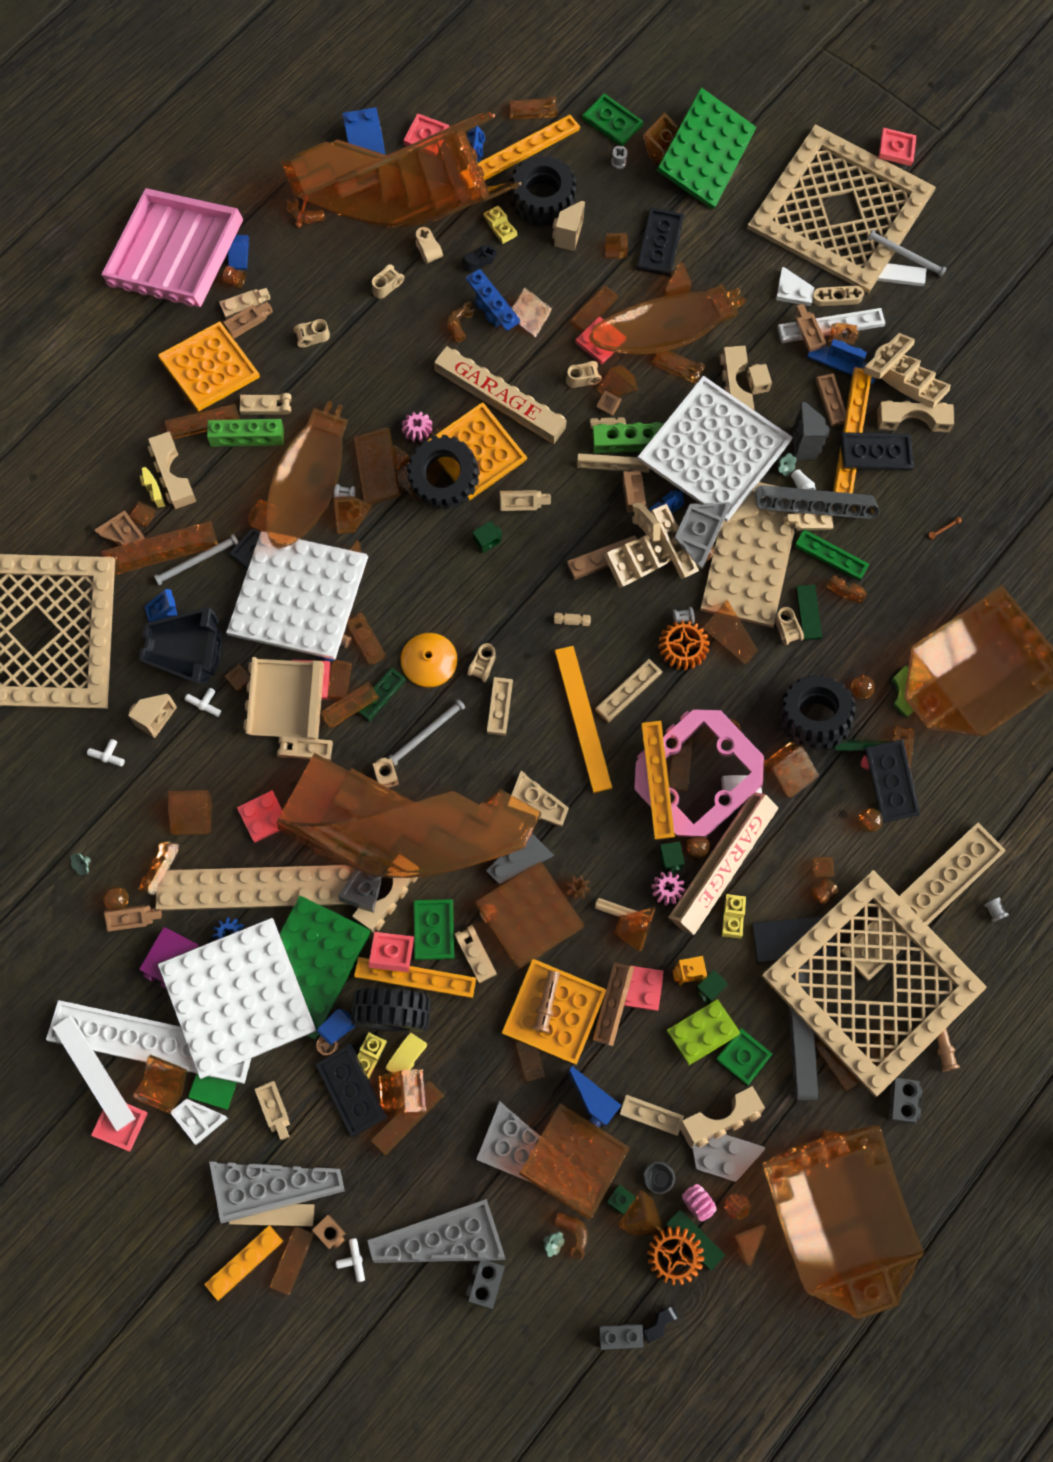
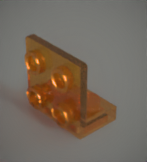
M793 742L788 743L763 764L766 771L775 774L789 798H792L819 776L802 745H797Z
M149 1055L144 1079L134 1092L133 1099L171 1114L181 1099L187 1070L159 1057Z
M401 1070L379 1076L381 1105L387 1117L402 1113L426 1111L423 1070Z

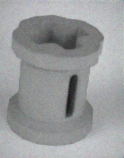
M616 146L613 149L611 165L615 169H623L626 166L628 151L624 146Z
M336 484L334 500H348L350 503H353L355 487H341L339 484Z
M689 607L687 610L680 611L673 610V621H676L678 625L681 620L684 623L691 621V624H694L693 608Z
M1000 897L984 904V907L988 908L992 916V923L1008 916V913L1004 911L1000 903Z

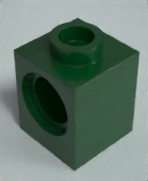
M492 521L472 532L473 540L482 553L501 543L502 531Z
M680 841L660 845L659 852L663 871L672 873L681 871L680 868L684 867L685 862Z
M713 970L695 989L697 991L696 994L703 1002L707 1001L710 1004L728 983Z
M619 1184L606 1203L624 1215L636 1197Z

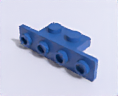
M481 269L466 277V281L476 292L475 304L479 310H483L489 323H493L495 327L502 325L506 331L520 323L519 317Z
M833 339L830 348L826 346L825 348L809 352L807 355L809 359L851 376L855 367L864 369L868 364L864 362L867 352ZM871 376V384H873L875 378Z

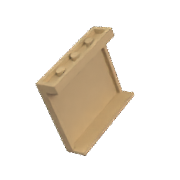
M252 657V662H249L248 671L251 673L250 681L247 682L249 700H246L245 710L248 711L247 719L244 720L246 734L250 736H286L318 739L324 663L321 661L301 662Z

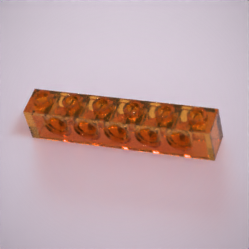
M208 521L103 550L101 553L103 557L115 558V575L210 549L218 544L212 522Z

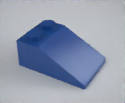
M377 108L342 113L353 169L387 164Z
M572 1066L568 1074L587 1115L591 1117L589 1121L598 1128L600 1126L604 1128L621 1105Z

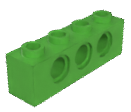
M282 419L208 420L207 437L211 447L284 445V427Z
M637 422L634 424L593 425V453L642 452L665 423L653 422L651 424H643ZM631 435L633 438H627L626 436ZM608 436H614L615 438L610 439Z

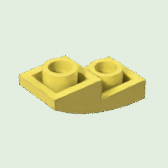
M499 206L483 213L489 226L502 244L518 236L516 229L509 223L507 215Z
M146 467L142 468L143 475H140L142 486H145L147 491L150 492L152 502L155 501L158 508L165 507L163 496L156 480Z
M726 894L722 926L723 937L742 938L746 905L745 896Z
M368 1033L357 1056L368 1079L387 1043L386 1040L371 1033Z
M410 1033L387 1064L386 1070L402 1080L414 1066L415 1060L425 1050L427 1043Z

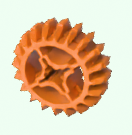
M681 620L680 625H678L675 621L673 622V627L668 625L666 630L662 631V637H659L660 644L658 648L662 650L660 651V656H665L664 662L671 661L670 667L676 664L677 670L681 666H683L684 670H687L689 665L690 668L694 669L695 664L701 665V660L706 659L705 654L709 652L707 647L710 643L706 641L708 638L707 634H702L704 629H697L698 624L691 626V621L684 624V621ZM680 634L679 639L669 642L671 637ZM682 640L683 643H685V646L687 645L686 649L681 645ZM699 648L695 655L688 657L689 651Z
M669 1226L668 1234L661 1229L660 1235L662 1238L655 1234L653 1238L656 1242H650L649 1244L653 1249L647 1252L648 1255L654 1256L648 1259V1263H655L651 1267V1271L653 1272L658 1269L659 1272L656 1277L660 1278L663 1274L665 1276L663 1282L667 1283L668 1278H671L672 1285H675L676 1279H679L680 1285H683L684 1277L688 1282H691L690 1273L697 1277L698 1272L694 1268L701 1270L702 1265L698 1262L704 1261V1256L698 1255L704 1249L701 1247L696 1248L701 1241L696 1240L693 1242L695 1234L692 1233L688 1237L687 1228L684 1229L683 1233H679L680 1226L676 1227L675 1232ZM679 1239L674 1247L662 1246L667 1240ZM684 1243L688 1244L691 1248L693 1260L688 1258L689 1256L683 1252ZM678 1247H680L679 1256H681V1258L677 1257L674 1263L671 1264L673 1261V1255H670V1253L674 1254L675 1251H677ZM659 1252L667 1257L669 1261L667 1268L661 1263ZM678 1264L689 1265L684 1271H673Z

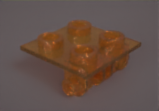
M526 288L523 289L512 307V310L520 319L519 325L534 337L538 335L553 310Z

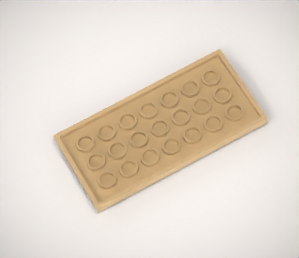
M759 482V483L755 486V488L751 491V493L748 495V497H749V496H752V495L754 496V490H755L758 486H761V485L774 486V485H770V484H766V483H761V482ZM758 507L759 514L721 526L715 543L700 611L773 628L795 527L794 525H784L783 517L793 514V512L764 510Z

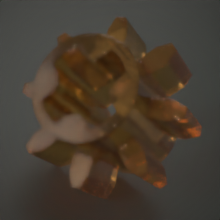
M583 875L577 879L575 876H572L573 882H567L566 885L571 887L567 894H573L574 900L579 896L585 899L584 893H589L591 890L586 887L590 881H584ZM577 884H581L582 889L580 891H576L575 886Z
M732 1194L726 1199L724 1209L732 1220L735 1217L742 1220L749 1215L751 1204L744 1194H741L740 1197L737 1194Z

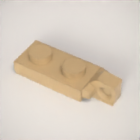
M267 288L256 289L220 301L219 303L226 320L253 304L254 306H261L263 302L270 300V295Z
M500 491V511L537 510V508H541V505L551 504V495L541 494V491Z
M793 512V514L783 517L784 525H794L797 530L833 529L831 515Z
M275 1081L256 1088L255 1092L269 1128H271L272 1132L277 1131L281 1140L288 1138L289 1134L286 1126L290 1125L289 1117Z

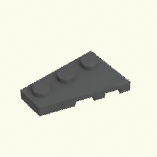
M525 828L487 867L486 871L499 884H502L555 855Z
M367 851L339 894V900L374 913L386 863L385 857Z

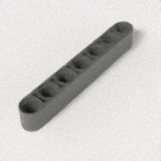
M766 485L758 486L754 490L756 503L760 509L864 519H873L880 512L875 498L871 495Z
M808 961L799 969H809ZM798 972V983L809 984V973ZM802 987L809 995V987ZM789 1006L796 1101H814L818 1099L814 1032Z

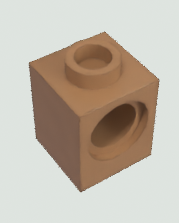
M327 1215L312 1229L329 1249L333 1246L337 1249L345 1241L343 1236L346 1233L330 1215ZM329 1227H333L336 1230V1236L332 1240L327 1239L325 1236V1232Z

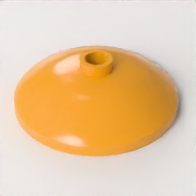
M423 633L413 637L404 646L401 653V667L405 676L412 683L426 688L437 687L446 683L453 676L457 667V653L447 638L435 633ZM426 654H431L432 657H431V658H426L425 655H426Z

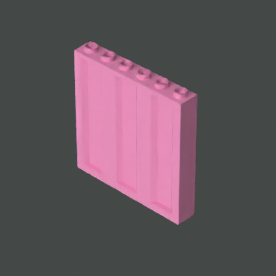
M145 188L101 275L105 279L106 284L112 288L118 287L129 292L135 291L142 295H151L158 299H168L174 303L180 302L191 307H201L243 218L237 208Z

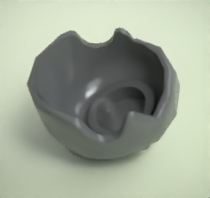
M656 1161L649 1164L643 1173L646 1187L655 1194H664L671 1191L675 1184L674 1171L664 1162Z

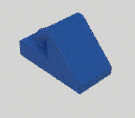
M248 235L235 236L228 250L229 269L247 270Z
M164 589L144 606L149 623L177 616L175 600L170 589Z
M338 1009L317 1029V1032L331 1046L352 1030L355 1025L352 1024L351 1016L344 1009Z

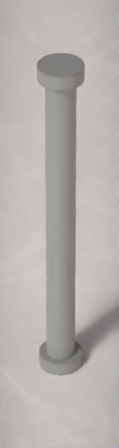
M873 229L868 235V240H874L937 273L939 277H942L947 269L878 235Z
M231 535V538L160 575H154L158 585L234 544L236 546L238 541L235 535Z
M457 699L451 708L394 755H389L388 758L392 759L394 765H397L398 760L460 709L463 710L465 708L464 704Z

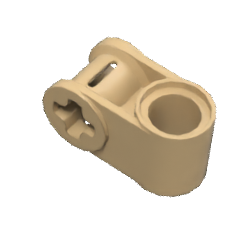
M420 227L416 231V246L424 262L428 264L442 258V249L430 229Z
M387 265L379 274L373 277L372 293L374 297L379 299L386 297L404 281V275L399 274L393 265Z
M322 319L298 324L294 327V333L297 334L298 338L297 345L302 348L325 342L330 337L328 325Z
M590 361L570 366L566 377L567 385L571 388L600 383L602 377L597 370L598 363Z
M789 607L781 608L776 615L775 624L783 644L786 646L789 645V642L803 640L804 634L794 611ZM781 615H786L789 621L782 620Z
M486 643L479 647L469 667L468 676L473 675L486 682L496 657L495 648L491 644ZM485 651H490L492 655L490 657H484L482 656V653Z

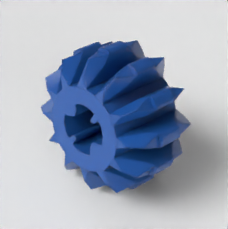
M226 918V924L220 920L218 923L221 927L213 928L218 933L213 934L212 938L219 940L226 937L228 931L232 934L239 932L244 928V925L242 923L238 924L237 919H234L231 923L230 918Z

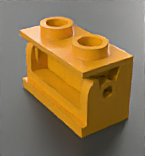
M703 956L678 961L675 969H673L674 980L678 981L679 986L683 982L697 980L702 982L707 977Z

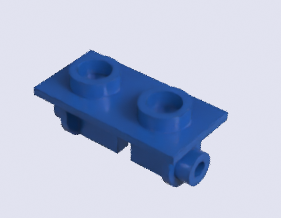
M478 125L467 134L466 144L469 147H466L464 158L468 163H471L473 160L479 163L483 156L482 148L483 142H485V134Z
M670 491V493L662 498L664 504L658 501L649 508V511L667 504L672 514L685 504L682 491Z

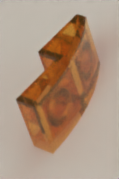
M836 575L830 579L826 586L837 595L856 603L862 604L868 595L862 586L853 582L848 587L846 582Z

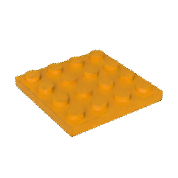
M220 321L158 355L159 360L198 412L260 378L258 371Z
M483 402L436 434L438 438H442V435H448L449 438L454 436L460 442H465L477 460L480 475H478L479 483L478 486H475V493L468 496V501L527 461L526 455ZM450 457L436 459L455 483L461 472L458 462Z
M532 959L502 1034L577 1065L607 989ZM552 970L559 972L560 976L551 1009L553 1017H550L549 1033L546 1034L534 1031L531 1028L535 1024L537 1016L535 1011L537 1007H540L548 975L547 972Z

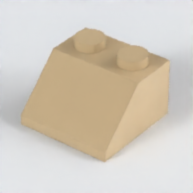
M580 201L560 211L559 217L554 219L552 239H555V247L575 251L583 224L584 201Z
M163 694L140 699L137 704L132 705L128 716L137 728L156 738L177 707L170 695Z

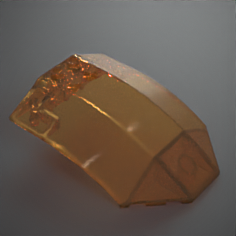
M1001 585L952 621L911 647L904 699L927 729L984 737L1053 689V647L1003 585Z
M880 1125L834 1133L793 1147L763 1163L775 1208L806 1293L825 1301V1303L850 1314L858 1320L898 1306L902 1299L901 1295L906 1285H909L915 1272L914 1268L925 1251H923L903 1200Z

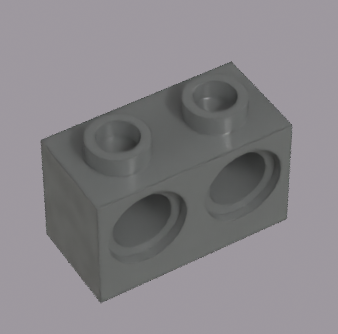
M895 1078L891 1082L889 1121L917 1123V1119L919 1120L921 1116V1108L918 1107V1101L922 1097L920 1081ZM904 1085L908 1086L911 1090L909 1096L903 1093ZM902 1106H906L909 1109L908 1117L902 1115Z
M487 1260L480 1261V1263L475 1262L472 1275H476L474 1284L469 1283L466 1296L470 1297L468 1302L493 1309L505 1266ZM485 1266H491L494 1270V1275L489 1279L482 1276V1269ZM480 1287H484L488 1291V1296L484 1300L478 1299L475 1294L476 1290Z
M642 1324L598 1326L599 1348L601 1350L644 1347Z

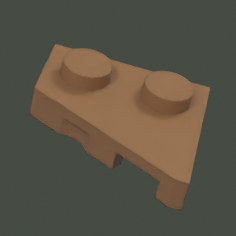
M125 510L95 529L97 535L130 551L146 542L145 537Z

